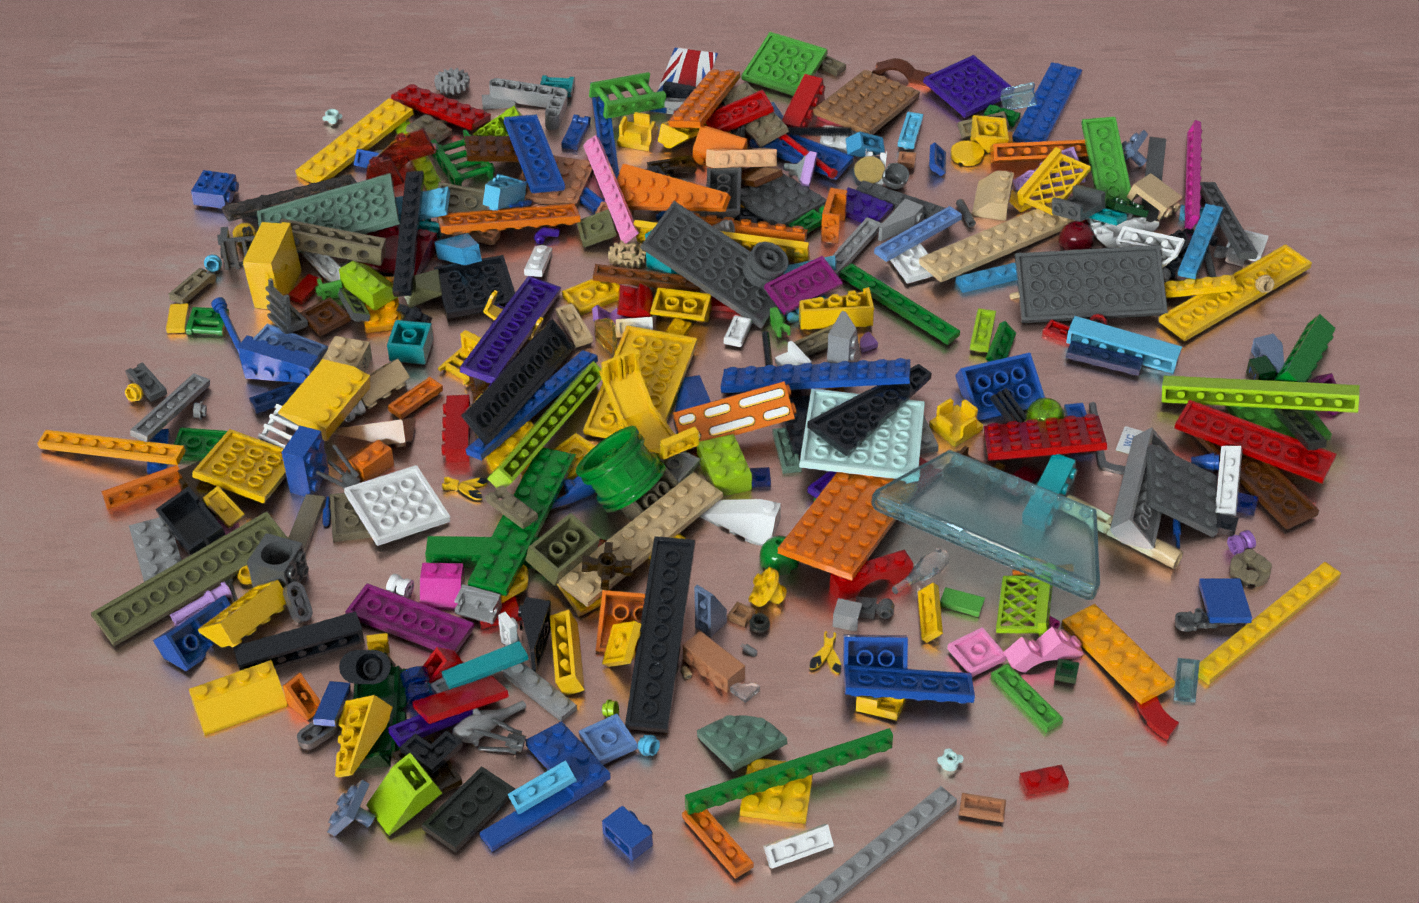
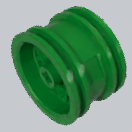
M635 426L625 427L605 438L591 449L576 467V474L582 477L581 479L584 484L592 486L597 493L598 502L602 504L606 512H615L639 499L659 481L665 472L666 466L660 461L657 454L650 453L644 445V437L642 434H639Z

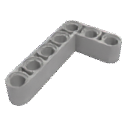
M494 78L489 81L490 96L492 98L513 100L517 104L546 108V128L555 130L560 127L568 105V92L566 89Z

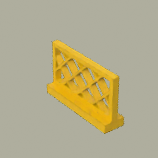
M1055 147L1017 192L1018 204L1022 206L1028 204L1053 215L1052 209L1045 206V203L1052 202L1054 197L1066 200L1073 192V186L1079 185L1090 172L1091 166L1062 154V150ZM1065 161L1069 163V166L1060 167V163ZM1074 169H1083L1081 173H1074ZM1071 170V175H1062L1063 171ZM1059 172L1060 177L1050 178L1051 174ZM1074 179L1073 184L1065 185V180ZM1062 181L1063 186L1053 187L1052 183ZM1050 184V188L1041 190L1040 187L1042 185ZM1064 190L1065 193L1063 195L1055 196V192ZM1052 193L1053 197L1043 199V194ZM1040 195L1041 200L1036 201L1031 199L1033 196Z

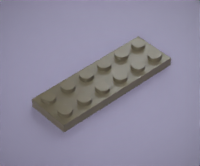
M745 82L732 89L721 103L723 106H726L754 94L756 91ZM774 112L760 117L751 123L744 124V130L760 148L789 132L787 126Z

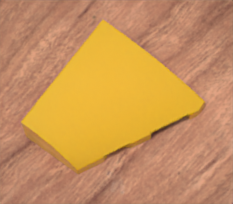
M860 695L856 700V711L897 721L906 698H874L872 696Z

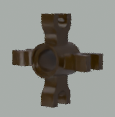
M605 542L604 553H601L598 559L590 556H583L582 572L597 571L598 576L601 578V590H609L610 579L616 573L631 576L632 560H617L616 556L612 553L613 542Z

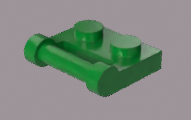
M193 307L186 326V334L193 335L198 333L224 336L226 326L220 314L215 312L213 308ZM195 325H211V326H217V327H205V326H195Z

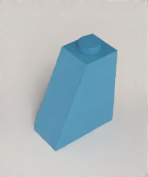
M468 233L434 242L437 258L440 260L461 265L482 261L479 244Z

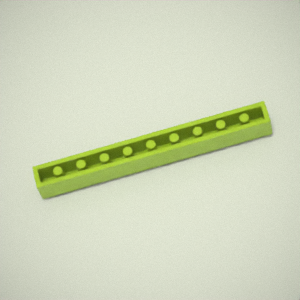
M594 361L580 372L488 476L487 479L496 488L500 485L506 488L518 477L602 380L599 373L602 369Z
M1164 375L1162 402L1187 404L1189 400L1203 405L1358 413L1360 385Z

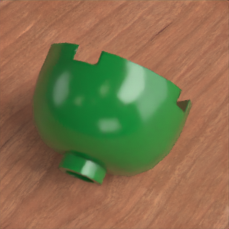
M773 536L767 539L762 545L759 554L760 566L765 569L770 567L777 570L779 576L790 574L791 570L794 568L796 570L799 565V561L778 554V547L786 536Z

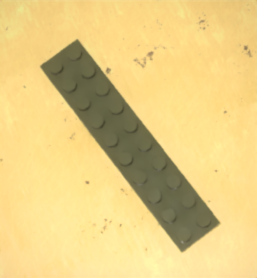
M265 512L91 612V617L115 647L200 597L205 591H210L220 585V583L237 575L243 566H247L248 559L266 533L286 539L289 538L268 512Z

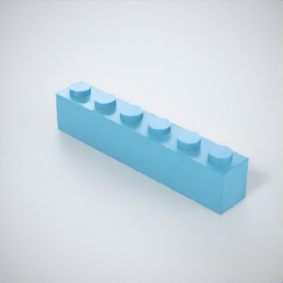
M1074 316L1070 325L1066 341L1068 344L1071 341L1144 358V366L1174 374L1182 350V346Z

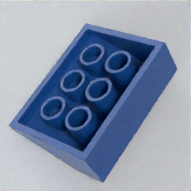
M1031 353L960 368L955 375L963 398L978 409V421L1002 416L990 400V397L1007 388L1023 411L1047 406Z

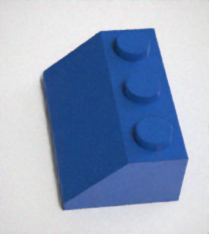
M843 634V674L844 665L907 669L908 637L906 635Z

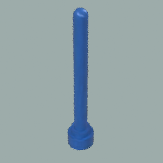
M218 297L211 302V306L215 312L220 314L237 349L241 340L227 314L228 305L225 299Z

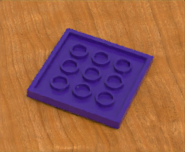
M975 55L924 77L923 81L924 84L964 118L987 108L990 104L994 105L1015 95L1016 90Z

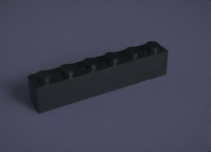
M355 611L234 646L233 649L240 671L270 660L276 669L365 643L362 627Z

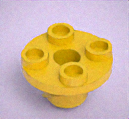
M769 567L762 574H756L753 579L754 587L749 596V602L757 607H761L768 601L780 604L785 599L787 589L778 582L779 573L777 570Z

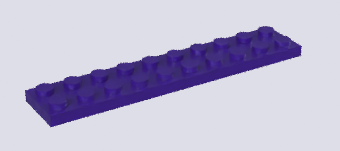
M528 276L460 366V373L491 383L516 356L533 332L537 320L540 317L543 318L560 294L561 287Z

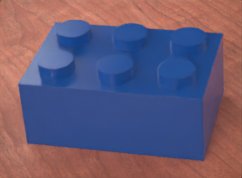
M300 425L283 449L282 457L290 493L305 497L306 494L314 495L324 480L322 476L316 474V471L328 475L329 467L327 465V454L325 453L321 431Z

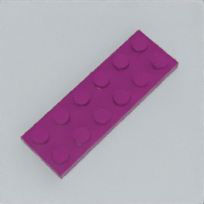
M366 583L345 611V614L356 611L359 622L435 650L436 647L454 650L457 653L474 630V623L368 583Z

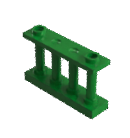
M466 129L463 130L464 138L465 136H472ZM433 139L429 141V144L438 142L436 141V139ZM464 139L443 146L438 144V150L430 151L431 156L453 185L462 186L464 180L485 173L490 180H493V173L495 172L493 163L464 161L457 164L451 163L453 160L466 157V150L450 155L445 154V152L465 146ZM477 164L481 166V168L469 172L458 173V170Z

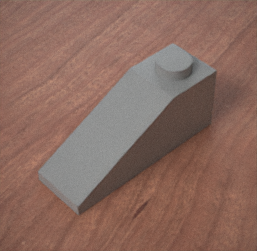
M905 198L879 226L878 240L883 241L896 236L922 222L924 219L923 205Z

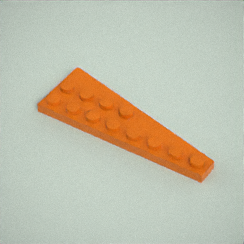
M622 164L617 177L628 208L632 210L667 211L673 201H676L689 211L726 212L731 198L728 193L628 164Z

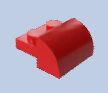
M640 283L638 288L620 285L617 314L632 318L652 317L650 311L653 305V293L650 288Z

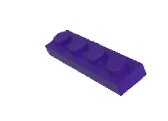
M473 709L428 724L421 715H417L390 726L389 734L396 744L401 747L415 733L423 738L461 722L463 719L473 715Z

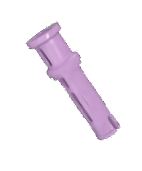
M222 582L219 587L211 591H205L204 596L171 613L170 617L174 624H179L223 595L231 599L233 596L226 583Z

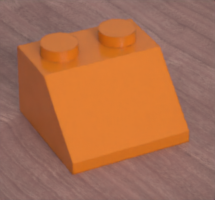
M380 440L367 444L347 458L352 467L359 473L358 477L361 478L359 481L361 483L377 478L394 465L392 448ZM344 462L339 464L341 469L351 472Z

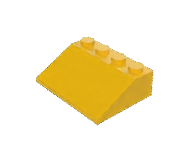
M322 359L282 406L278 414L299 426L321 431L323 440L327 441L370 389V375L354 366Z

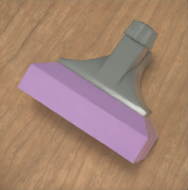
M810 151L797 164L785 163L784 170L789 171V175L797 176L802 186L810 188L817 153Z

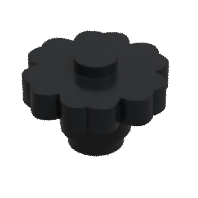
M399 304L396 309L398 313L404 315L402 321L431 323L433 319L422 313V310L415 306L410 308Z

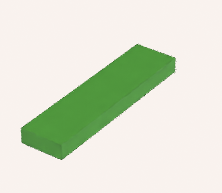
M1008 663L991 673V678L1046 733L1063 723L1064 718Z

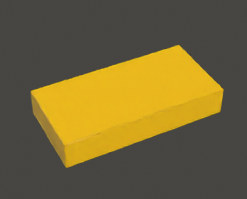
M170 304L166 325L167 333L186 332L189 304Z

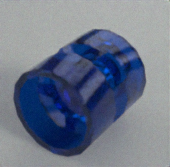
M411 667L400 674L402 685L406 689L405 696L409 705H413V701L434 695L432 685L428 683L430 678L426 667Z

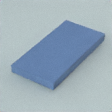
M268 323L253 338V340L269 341L270 345L277 347L279 345L286 346L291 351L299 350L319 357V361L328 350V346L292 332L284 334L278 327Z

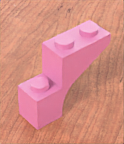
M1051 627L1036 641L1028 640L1024 637L1019 638L1004 651V654L1012 668L1026 673L1033 666L1041 662L1058 659H1077L1084 652L1080 647L1082 644L1076 636H1070L1064 630Z

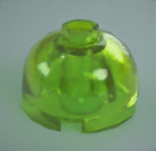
M1038 398L1028 407L1026 421L1036 419L1039 422H1044L1045 419L1051 417L1064 419V410L1060 403L1054 399Z

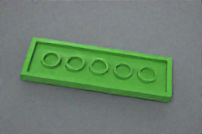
M1116 117L1082 119L1081 125L1091 166L1094 188L1105 192V203L1107 198L1113 199V197L1128 201L1129 204L1131 200L1127 198V195L1131 190Z

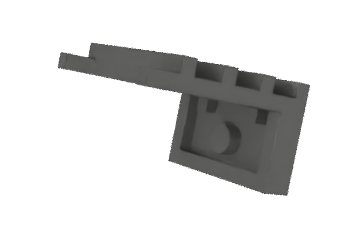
M221 227L220 235H217L218 245L221 246V259L224 260L226 270H229L231 267L240 269V267L244 266L243 262L239 261L236 242H242L244 256H246L248 252L246 242L253 241L255 236L230 238L228 227Z
M268 279L269 286L265 287V290L269 293L266 299L270 302V304H267V308L271 312L267 314L268 318L284 334L308 327V321L290 304L289 295L283 296L274 287L273 280Z

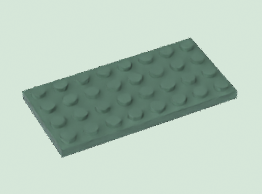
M391 173L257 211L259 227L262 222L279 223L282 218L367 234L400 224Z

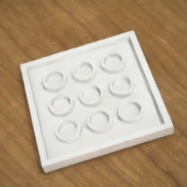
M417 465L344 488L346 497L377 546L450 522L449 513Z

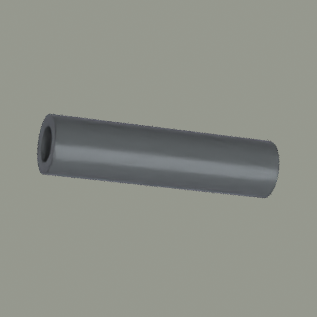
M963 199L957 200L956 205L968 227H973L976 222Z

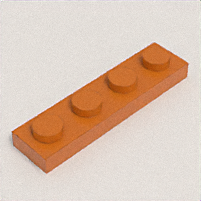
M178 465L101 491L107 510L179 485L177 481L180 479Z
M707 809L688 815L686 810L682 812L684 821L735 879L754 868V862Z

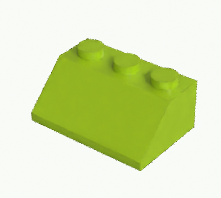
M351 261L339 268L342 286L374 311L397 298L394 297L392 292L393 283L370 266Z

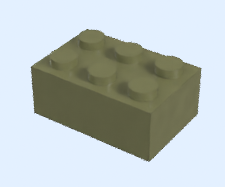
M569 513L528 547L525 560L556 586L560 579L582 562L583 556H589L597 550L600 538L572 513Z

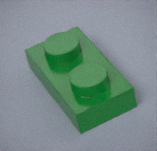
M991 104L984 112V116L1004 111L1011 127H1015L1021 114Z

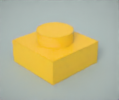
M388 633L366 635L368 650L390 653Z

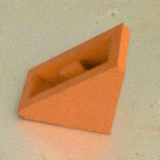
M298 673L283 685L287 705L306 720H309L315 715L321 701L303 675Z

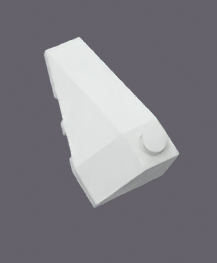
M763 499L719 500L700 517L718 527L723 526L729 529L731 534H738L751 544L762 546L767 539L773 537L776 533L781 519V503Z

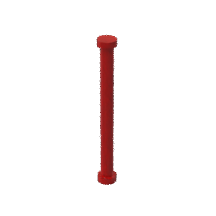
M787 134L778 137V139L784 140L803 156L809 153L807 149ZM817 158L815 165L826 172L829 178H835L838 171L835 168H830Z

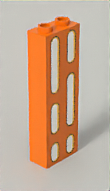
M785 381L676 411L672 414L678 433L696 427L699 431V442L731 434L735 436L795 419L796 408L794 403H790V387L788 384L785 385Z

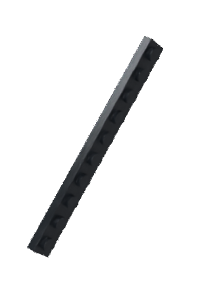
M423 171L406 172L392 291L394 297L412 295L424 185Z

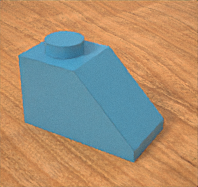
M858 132L845 138L847 154L863 157L866 155V149L867 152H873V155L885 153L883 137Z

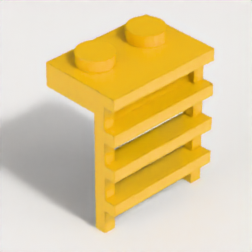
M464 330L460 333L462 347L438 367V371L446 370L463 379L464 385H468L470 383L469 376L460 373V369L452 366L451 363L460 368L464 361L458 359V357L465 360L481 338L474 333Z

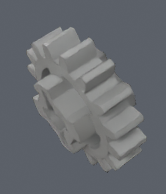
M450 68L449 70L444 69V72L439 71L438 75H435L434 82L436 90H440V93L446 92V95L449 93L454 95L455 92L460 94L461 90L466 91V88L469 87L470 78L467 72L464 73V70L459 71L458 68L455 70Z

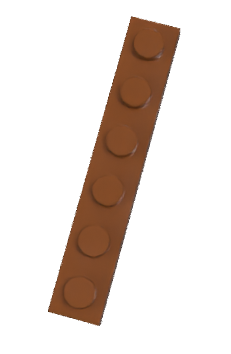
M595 264L593 280L600 282L633 285L636 287L640 283L653 289L666 288L700 292L698 286L678 274Z

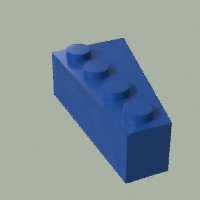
M248 335L237 347L246 379L303 383L320 363L319 357L299 350L291 351L282 345L278 347L270 345L269 341L253 340V337Z

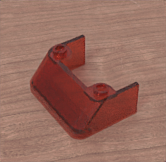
M422 128L406 134L402 132L396 135L392 143L379 155L369 160L366 180L391 173L394 186L403 184L404 180L399 171L409 161L437 152L425 129Z

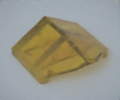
M610 318L594 320L595 339L614 357L618 347L614 321Z

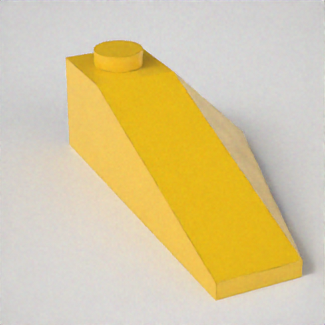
M667 121L661 124L658 142L664 144L663 146L666 148H673L696 137L700 128L669 127Z
M375 695L345 701L339 720L342 734L338 736V743L341 744V747L336 756L335 776L338 778L351 776L355 773L390 720L393 707Z

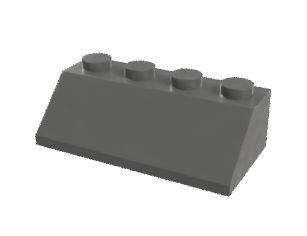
M741 167L707 168L706 187L726 192L731 198L726 212L705 211V217L707 215H715L717 218L724 219V217L735 218L740 214Z

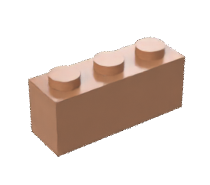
M701 631L682 645L684 661L688 665L695 667L702 676L709 678L716 687L723 689L725 692H730L745 679V665Z

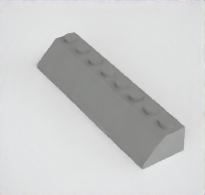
M1152 427L1133 437L1110 527L1113 536L1117 537L1121 543L1146 549H1153L1155 546L1162 515L1161 512L1147 506V448L1153 444L1174 454Z

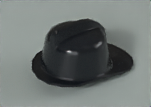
M377 650L350 651L343 656L339 665L342 677L349 683L354 684L381 683L387 678L391 669L390 660L387 655Z

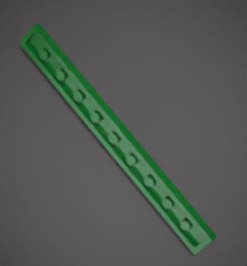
M890 728L686 794L685 809L688 815L700 813L705 809L721 806L736 799H743L748 795L764 792L778 785L782 786L788 782L804 779L818 772H825L839 765L843 766L849 762L864 759L879 752H886L892 748L893 733Z

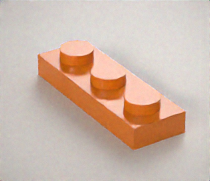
M428 377L389 404L388 411L399 419H403L442 392L443 385Z

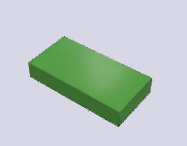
M945 587L940 600V607L979 617L985 597Z

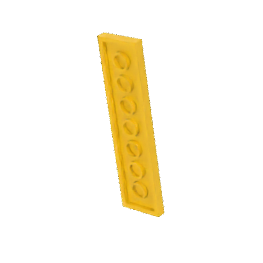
M388 98L295 170L296 175L318 187L323 186L355 160L357 149L369 150L414 115L413 109Z

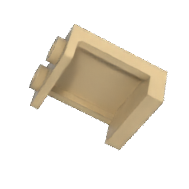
M1151 173L1136 182L1127 195V198L1131 201L1141 196L1160 211L1157 218L1159 221L1168 218L1172 212L1176 213L1182 205L1180 202L1183 199L1180 194Z

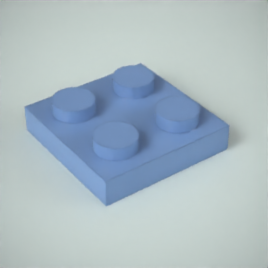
M618 714L579 730V737L602 765L638 749L637 742Z

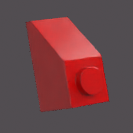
M436 647L416 674L414 680L424 693L432 691L430 684L443 678L442 671L462 664L463 661L454 650Z

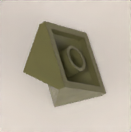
M436 269L414 275L412 295L404 296L410 308L442 295L439 270Z

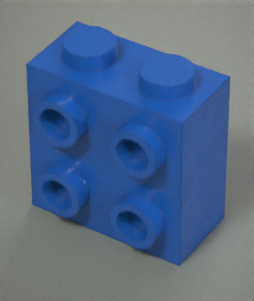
M203 170L191 190L194 205L226 209L229 203L232 202L235 193L239 190V182H237L236 174Z

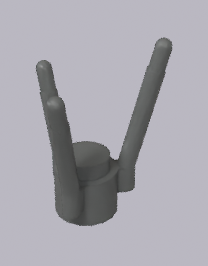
M334 444V450L351 472L348 470L344 472L331 460H328V464L342 475L340 478L342 482L320 471H316V474L341 486L343 489L358 484L361 480L358 477L359 473Z
M492 718L494 723L513 734L509 733L506 737L475 729V733L505 741V746L509 747L480 746L478 747L479 751L516 754V752H522L526 736L522 735V731L514 729L496 718Z

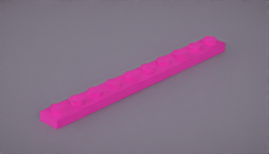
M1198 120L1193 122L1187 132L1185 228L1190 230L1194 225L1198 224L1201 217L1200 190L1202 186L1200 181L1202 176H1200V172L1202 169L1201 134L1203 130L1201 129V122Z

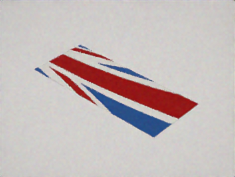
M674 48L657 92L663 91L665 81L697 87L706 74L712 70L718 53ZM669 108L650 110V112L673 115L676 112L669 110Z

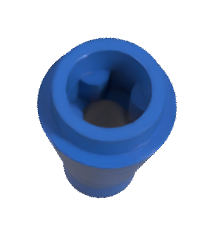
M1210 453L1191 457V463L1204 470L1214 472V470H1219V454Z

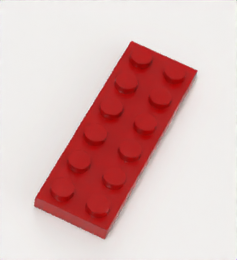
M409 84L405 88L391 94V99L407 107L471 131L491 120V114L483 109H476L469 104H463L455 99L444 97L442 94H436L428 89L419 88L415 84Z

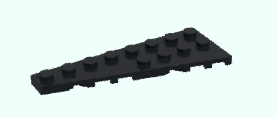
M920 364L911 367L910 384L877 385L809 420L807 428L843 455L848 456L931 379L932 373Z

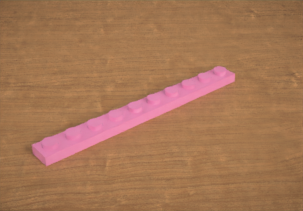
M595 135L588 139L583 147L619 236L626 244L639 232L634 226L633 217L603 145Z

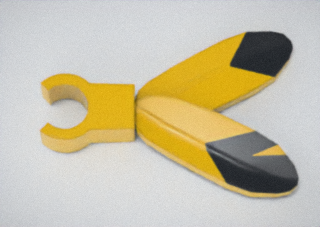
M444 477L442 489L445 491H458L459 489L474 500H482L481 492L475 488L485 486L488 480L485 478H475L459 483V480Z
M825 631L824 646L812 657L809 667L811 670H815L827 659L830 669L834 673L839 674L841 672V663L833 649V645L836 642V632L833 633V638H828L827 631Z

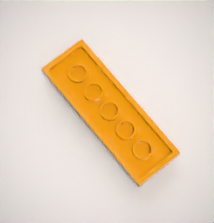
M1096 604L1062 620L1061 626L1071 636H1076L1081 642V646L1140 704L1175 686V681Z

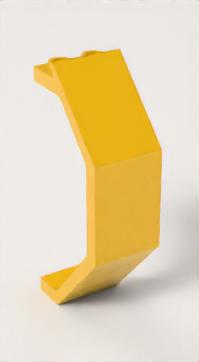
M636 349L601 362L602 370L599 373L619 424L622 428L635 426L639 434H642L644 437V445L650 453L657 454L660 459H667L699 445V431L696 427L675 434L654 407L640 373L639 353Z

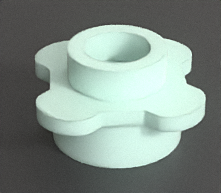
M336 109L327 110L325 112L326 116H323V121H328L331 124H335L339 119H342V114H339Z
M948 748L944 750L942 756L938 757L937 762L944 770L955 771L964 758Z

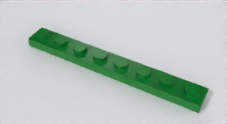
M851 263L839 272L840 278L863 291V288L869 287L872 298L947 345L960 336L959 329Z

